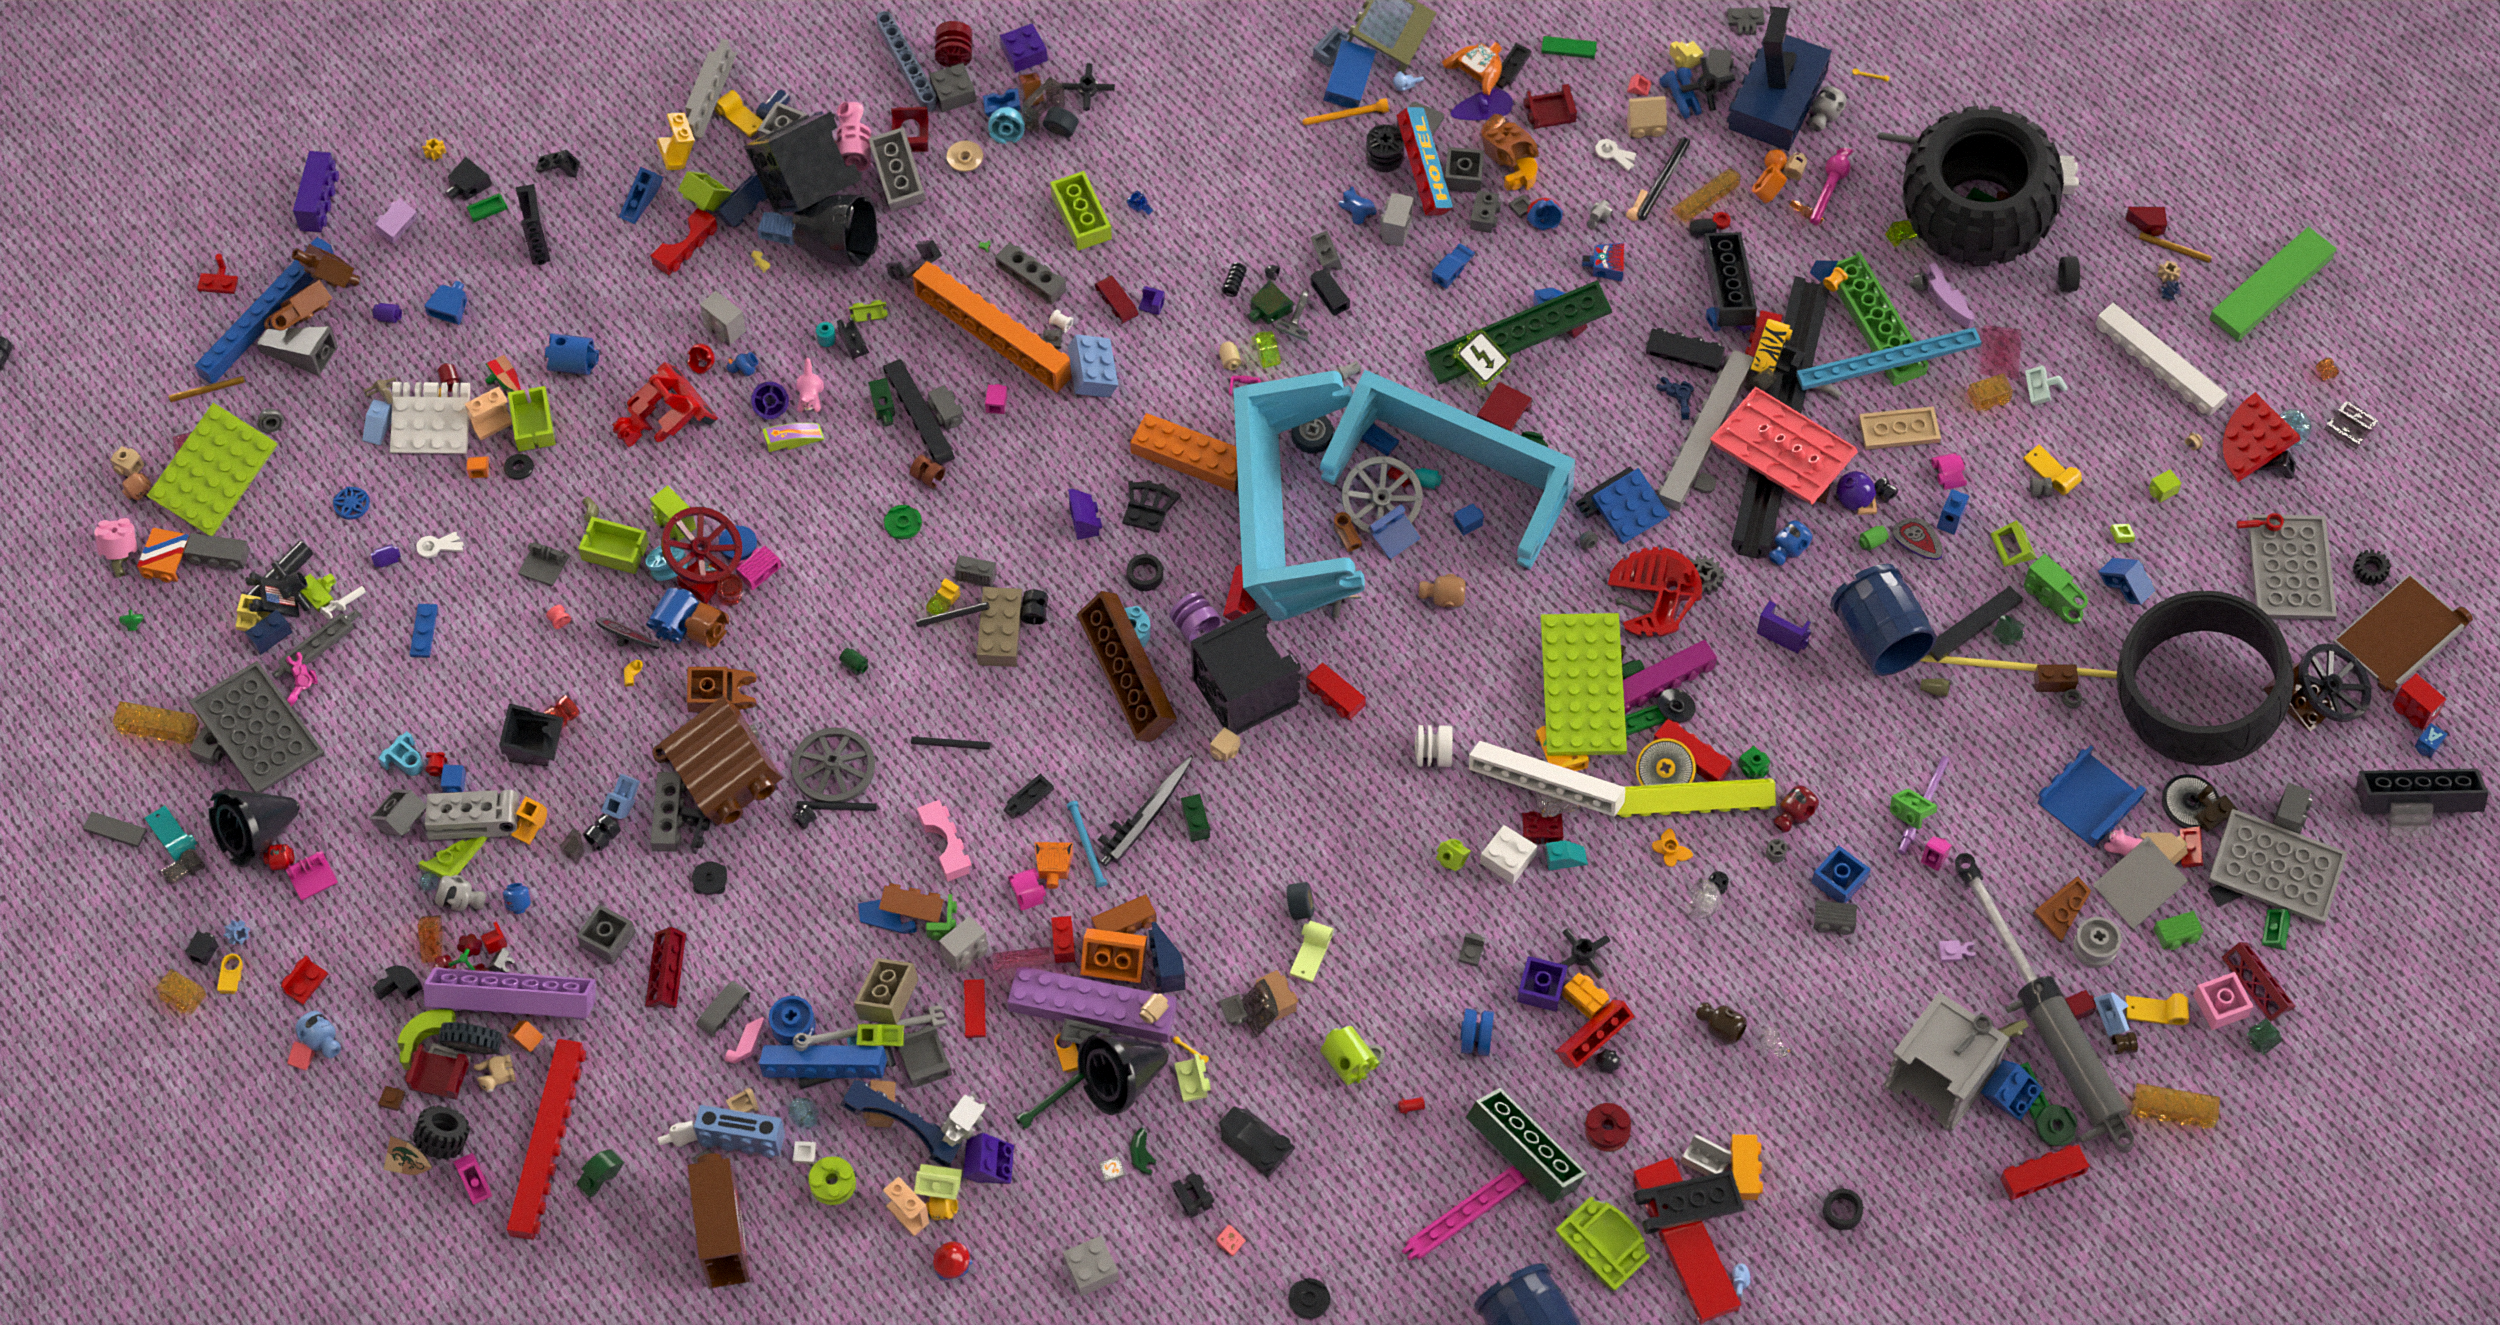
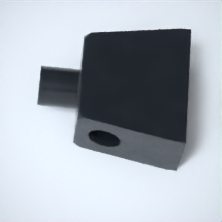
M465 157L448 175L450 188L445 193L451 200L455 199L458 195L469 200L492 186L490 176L469 158Z

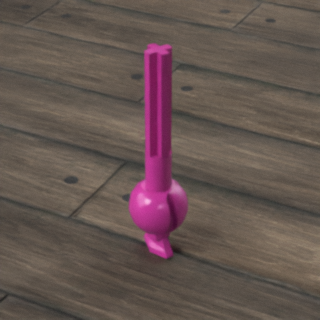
M1845 147L1836 150L1837 155L1831 156L1827 160L1825 170L1828 178L1809 220L1811 224L1814 223L1817 226L1820 223L1838 180L1846 178L1850 173L1851 165L1847 157L1854 152L1852 149Z

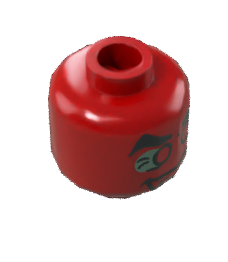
M288 844L270 845L267 852L264 853L265 865L268 864L273 871L287 869L289 865L291 866L295 862L294 850Z

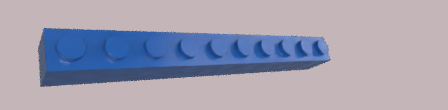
M316 237L310 243L334 254L332 245L319 237ZM294 260L197 361L194 366L199 377L210 384L215 383L266 330L264 327L265 319L282 308L280 305L282 302L313 281L314 278L311 277V274L304 271L305 267L299 261Z

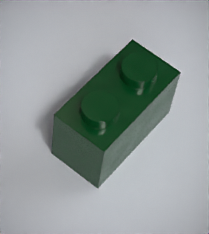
M1196 794L1181 798V809L1190 842L1210 838V827L1201 795Z

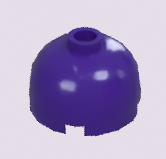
M766 381L760 383L751 394V406L754 412L765 419L779 417L786 412L789 405V397L782 385L775 382Z
M1848 472L1839 479L1836 494L1844 507L1855 511L1862 506L1864 508L1873 501L1876 495L1875 484L1863 472Z

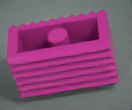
M764 545L762 548L755 549L751 557L746 561L742 560L739 562L736 568L737 577L753 591L781 568V562L779 557Z

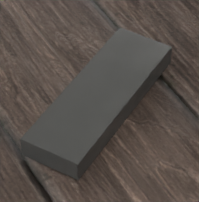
M91 812L83 827L86 832L139 848L147 832V829L96 812Z

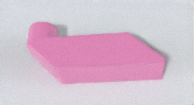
M764 1017L746 1024L736 1051L730 1049L727 1051L725 1056L726 1062L735 1064L752 1056L765 1024Z

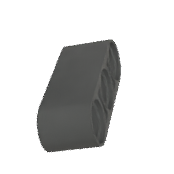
M731 981L701 1014L696 1025L710 1036L715 1037V1033L719 1029L722 1030L729 1022V1017L732 1014H736L743 1006V1001L749 999L750 992L735 981Z

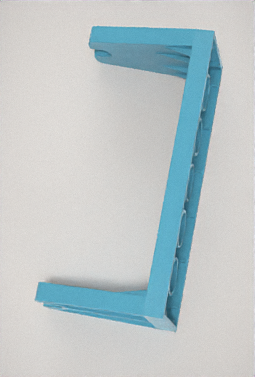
M1364 370L1321 461L1320 470H1323L1321 479L1333 485L1337 483L1362 436L1378 419L1506 475L1543 489L1544 493L1517 550V556H1519L1517 564L1531 569L1574 488L1575 459Z
M1337 371L1255 383L1234 388L1243 588L1264 611L1266 610L1268 616L1273 621L1292 618L1365 590L1364 574L1361 570L1355 571V563L1350 558H1338L1286 567L1279 433L1347 407L1352 397V388L1350 386L1344 387L1342 376Z

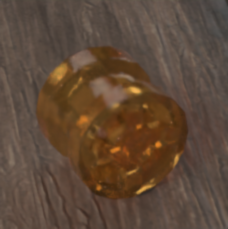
M2332 358L2323 359L2316 365V370L2321 373L2323 381L2335 378L2340 372L2338 367L2334 366Z

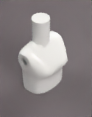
M693 1120L685 1123L679 1122L671 1126L668 1135L658 1137L659 1144L663 1145L673 1142L676 1147H682L696 1141L697 1136Z

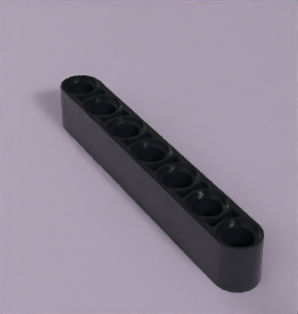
M898 359L883 365L884 373L889 376L888 380L891 386L896 389L900 402L904 403V409L908 416L912 417V423L916 430H919L924 445L927 444L928 452L932 459H935L939 465L954 460V453L903 361Z

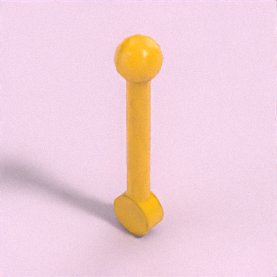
M1858 69L1852 70L1853 75L1877 78L1884 82L1889 81L1888 75L1880 76L1860 72Z
M1178 1036L1173 1037L1172 1041L1174 1044H1179L1193 1055L1199 1054L1180 1041ZM1199 1054V1058L1201 1060L1204 1059V1063L1209 1061L1208 1056Z

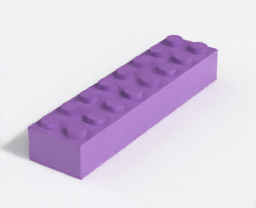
M1017 967L1008 998V1009L1011 1012L1064 1022L1065 1018L1108 1027L1110 1032L1168 1043L1177 1009V997L1163 995L1168 1000L1167 1004L1169 1007L1157 1022H1153L1150 1025L1141 1019L1139 1013L1141 1012V1007L1151 995H1158V993L1028 967Z
M433 968L424 983V1006L431 1007L432 1009L451 1008L454 1011L467 1009L473 1012L492 1011L495 1014L509 1012L514 1015L532 1014L536 1017L550 1015L555 1018L573 1017L580 1020L588 1017L596 1000V979Z

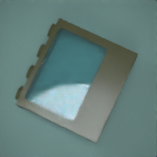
M1366 0L1362 6L1365 9L1364 12H1359L1355 19L1358 23L1356 26L1352 24L1347 33L1350 35L1348 42H1351L1353 37H1356L1400 62L1401 64L1397 71L1404 73L1437 12L1416 0Z

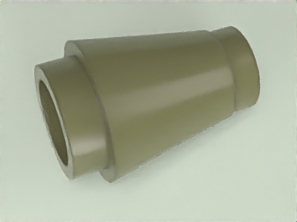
M1922 678L1920 690L1939 697L1948 696L1950 681H1947L1945 678Z

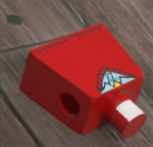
M698 560L687 567L686 570L699 575ZM704 561L706 575H714L720 572V568L712 562L709 564ZM676 576L678 585L690 591L704 604L709 602L722 583L720 581L713 584H697Z

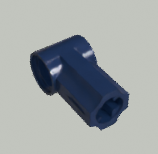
M782 89L777 90L766 103L762 102L756 109V116L764 120L776 102L787 105L790 101V96Z

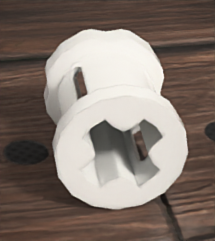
M1057 309L1052 313L1049 324L1060 327L1066 333L1073 325L1074 318L1066 317Z

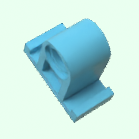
M406 731L403 735L398 736L388 749L382 751L378 759L384 769L388 770L390 768L388 764L392 762L410 776H415L422 772L424 766L421 757L417 751L409 746V744L411 746L415 744L413 736Z

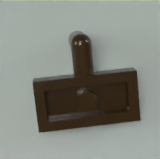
M2207 785L2198 794V799L2206 808L2194 817L2207 833L2226 820L2232 809L2238 810L2226 795L2212 803L2207 797L2213 791L2210 785Z

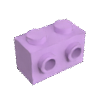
M400 198L396 202H392L387 208L388 211L384 215L381 214L375 221L376 232L391 243H394L417 219V211Z

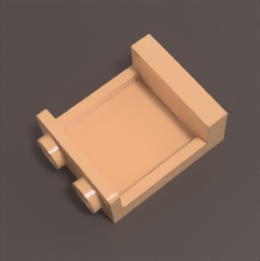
M499 387L465 403L471 426L480 441L512 425V418L506 407L507 399Z
M897 1177L884 1188V1193L892 1200L886 1205V1208L913 1237L929 1224L926 1205L900 1177Z

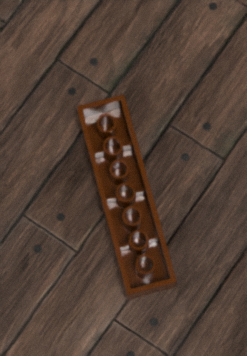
M1100 591L1077 613V616L1136 740L1152 742L1178 719L1117 593Z

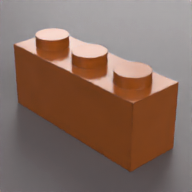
M890 882L889 886L884 885L879 910L929 922H939L944 899L940 898V894L929 892L928 895L920 894V889L911 887L907 891L900 889L901 885Z
M1147 894L1091 917L1093 929L1135 934L1136 930L1143 927L1144 929L1152 927L1151 922L1157 921L1156 912Z

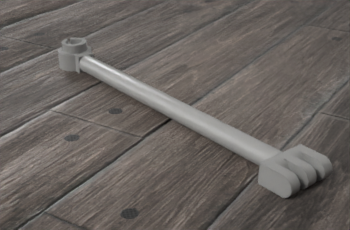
M938 1005L928 1007V1015L901 1019L897 1025L908 1027L931 1022L932 1026L938 1028L947 1025L946 1020H939L945 1018L944 1013H937L943 1011L942 1006ZM857 1028L814 1036L798 1033L794 1036L793 1047L798 1051H805L812 1044L857 1036ZM799 1038H802V1039H804L805 1041H804V1042H800L798 1039H799Z

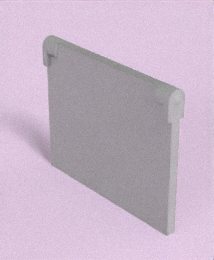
M2147 836L2096 881L2093 886L2134 929L2185 885L2188 879L2153 843L2151 838Z

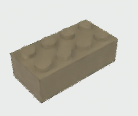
M983 587L982 603L988 602L990 609L981 611L977 646L978 665L1017 667L1023 603L1022 589Z

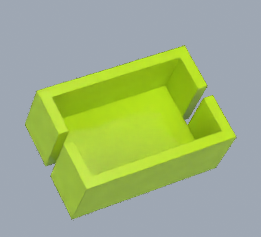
M545 386L528 389L531 398L530 403H528L525 390L508 392L518 452L535 449V445H538L539 448L556 445L549 398Z
M592 517L578 550L582 561L636 574L649 540L645 530Z

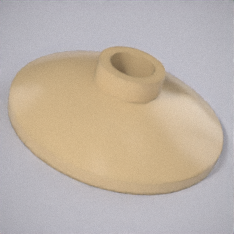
M959 141L948 149L947 161L957 171H972L982 163L983 151L978 144L972 141Z

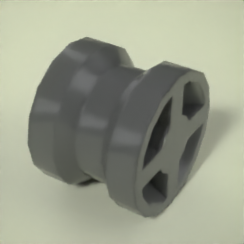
M1780 839L1771 840L1766 850L1768 860L1773 863L1783 861L1787 852L1786 843Z

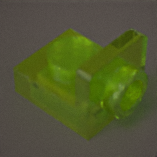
M1909 220L1893 222L1885 233V236L1894 247H1897L1902 240L1912 239L1917 236Z

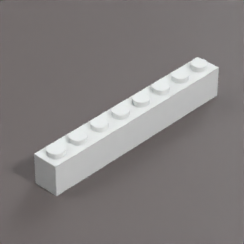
M2112 303L2098 315L2095 325L2100 332L2108 334L2115 344L2123 346L2129 355H2134L2139 359L2142 366L2149 367L2154 371L2157 378L2165 380L2172 390H2177L2186 401L2195 404L2201 413H2206L2210 417L2225 403L2227 393L2116 304Z
M1479 741L1469 755V770L1615 817L1625 802V787L1492 744Z

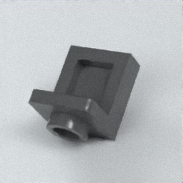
M1239 994L1219 1001L1228 1024L1232 1022L1233 1026L1245 1022L1244 1018L1248 1017L1245 1012Z

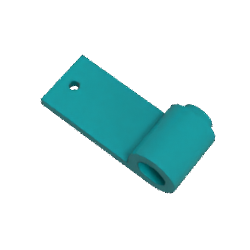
M166 805L145 817V820L175 862L196 850L195 845L198 844L192 834L187 835L184 833Z

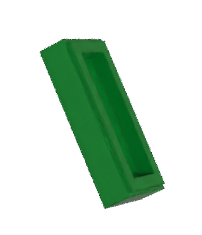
M501 193L466 206L473 222L508 209Z

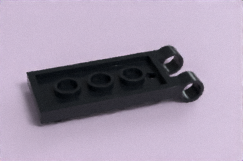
M1732 1170L1648 1189H1640L1633 1193L1636 1205H1645L1654 1200L1659 1217L1648 1218L1642 1222L1645 1234H1653L1661 1229L1744 1211ZM1666 1205L1668 1209L1665 1210L1662 1208V1206Z

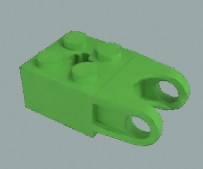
M2044 553L2029 566L2023 584L2025 590L2030 595L2034 594L2044 607H2049L2066 622L2078 624L2083 619L2082 610L2088 604L2087 596L2073 583L2074 578ZM2075 598H2081L2084 603L2078 605ZM2070 611H2075L2076 613H2078L2079 617L2073 619L2068 615V613Z

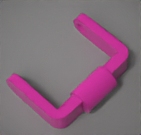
M1234 375L1231 377L1229 395L1232 396L1234 381L1251 384L1261 383V379L1252 376Z

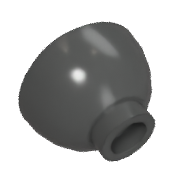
M272 408L263 409L257 418L258 428L264 433L275 432L284 423L282 414Z

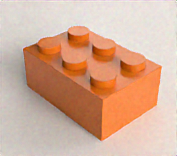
M1087 928L1083 938L1080 975L1141 983L1144 975L1148 936Z

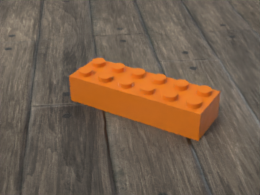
M1145 414L1130 442L1132 454L1232 492L1236 491L1238 487L1236 446L1154 415Z

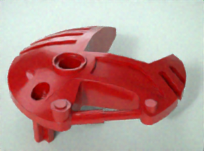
M1652 547V550L1643 548L1639 553L1634 551L1629 554V558L1626 560L1622 558L1612 569L1609 576L1608 586L1658 594L1652 613L1623 622L1625 630L1637 636H1642L1641 631L1645 632L1646 636L1650 638L1654 637L1652 632H1656L1658 637L1676 633L1680 628V622L1695 601L1702 599V582L1696 567L1686 556L1669 548L1663 547V550H1659V547ZM1670 587H1677L1675 590H1668ZM1687 601V603L1683 607L1684 609L1682 610L1676 621H1674L1678 612L1680 602Z

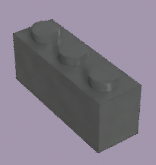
M190 533L184 554L188 562L193 565L203 563L213 568L224 566L230 570H237L238 568L244 569L250 548L245 540Z

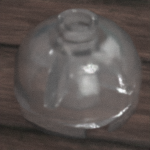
M1699 878L1691 888L1690 892L1693 895L1691 905L1687 901L1686 914L1696 919H1707L1713 916L1716 911H1720L1723 901L1721 900L1719 888L1713 882Z

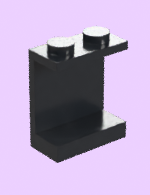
M934 240L920 241L915 244L922 258L906 269L901 261L885 264L888 268L887 273L895 280L908 279L926 261L932 263L943 256Z

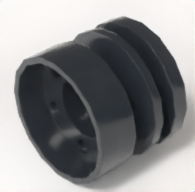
M1387 124L1375 126L1367 134L1366 161L1372 169L1378 172L1395 171L1401 166L1404 157V141L1401 131L1397 127Z

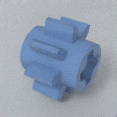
M231 920V924L225 926L226 934L223 936L230 938L228 943L234 945L237 942L243 945V941L249 939L248 931L250 928L244 926V921L239 920L237 922Z

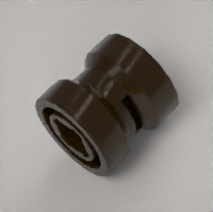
M2128 1032L2126 1035H2112V1044H2117V1051H2114L2116 1055L2123 1054L2126 1051L2129 1053L2138 1051L2135 1032Z

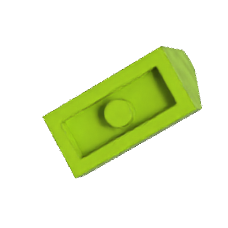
M2017 520L1990 534L2004 567L2037 558L2024 527ZM2014 533L2022 552L2009 559L1999 536Z

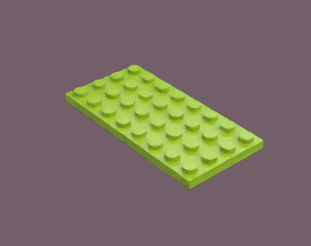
M1619 613L1541 614L1547 756L1627 755Z

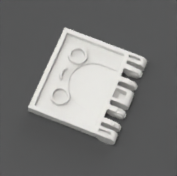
M393 382L390 453L467 454L469 416L465 403L470 401V383H461V397H459V383L453 384V397H447V383H442L441 397H439V383L425 382L423 389L424 397H421V382H416L415 397H410L409 382H405L403 384L404 397H402V382Z

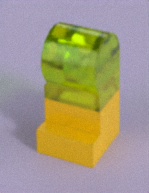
M945 578L941 583L940 589L928 601L926 611L933 615L948 611L960 596L959 586Z

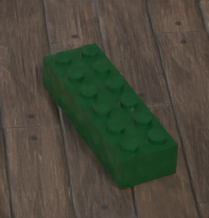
M1501 1088L1475 1101L1465 1117L1552 1204L1577 1190L1587 1175V1172Z

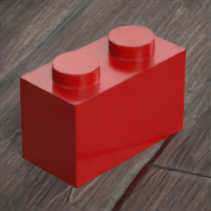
M1071 916L1052 917L1055 964L1075 962Z

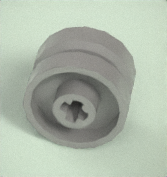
M2104 917L2086 919L2080 924L2073 941V952L2076 958L2082 964L2091 968L2108 966L2114 961L2122 943L2120 930L2112 921Z

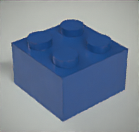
M1838 845L1814 871L1811 883L1836 902L1847 903L1868 880L1871 869Z

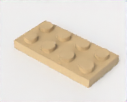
M1934 406L1859 414L1858 417L1865 450L1939 443L1941 441Z

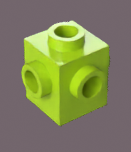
M1451 838L1441 842L1438 846L1436 860L1443 867L1457 871L1464 866L1471 850L1463 846L1461 841Z

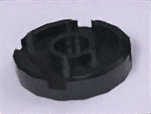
M1305 1278L1300 1282L1294 1283L1290 1289L1288 1296L1289 1307L1300 1318L1308 1320L1317 1319L1325 1314L1329 1308L1330 1293L1326 1285L1318 1279Z

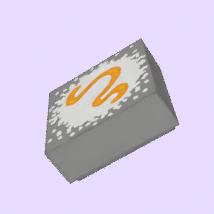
M1118 1156L1099 1162L1105 1183L1125 1177Z

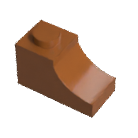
M1037 73L1018 75L1025 103L1034 106L1044 101L1041 80Z

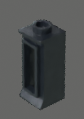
M1327 267L1317 270L1311 275V286L1333 316L1350 309V298L1345 295L1331 274L1328 273Z

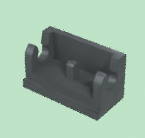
M1327 230L1310 237L1323 268H1328V273L1331 272L1330 269L1332 267H1336L1337 270L1343 269Z

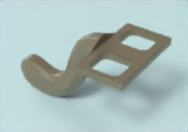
M392 377L388 380L379 379L375 381L371 387L363 390L365 397L380 392L387 404L393 403L392 394L388 389L393 383H388L392 381L397 382L396 378Z

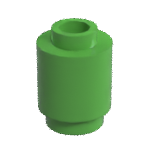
M1882 525L1875 526L1860 534L1859 544L1863 549L1870 551L1886 542L1889 538L1888 532Z

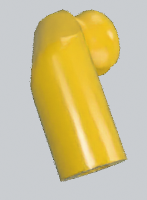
M636 659L624 668L625 687L634 686V676L643 667L641 660Z

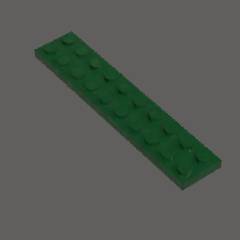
M1598 280L1424 353L1438 385L1473 371L1459 356V351L1480 332L1484 333L1501 353L1507 357L1611 314L1612 309ZM1474 346L1472 347L1478 359L1483 356L1487 363L1491 364L1484 352L1479 355Z

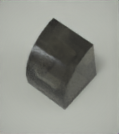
M573 828L559 847L562 855L579 863L584 855V845L579 832Z

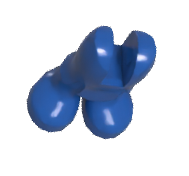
M1685 67L1679 68L1676 74L1674 71L1667 72L1659 79V83L1663 88L1671 89L1680 114L1684 119L1690 117L1688 107H1692L1695 116L1702 114V110L1694 91L1682 93L1681 87H1679L1678 82L1682 86L1691 84L1692 72L1689 68Z

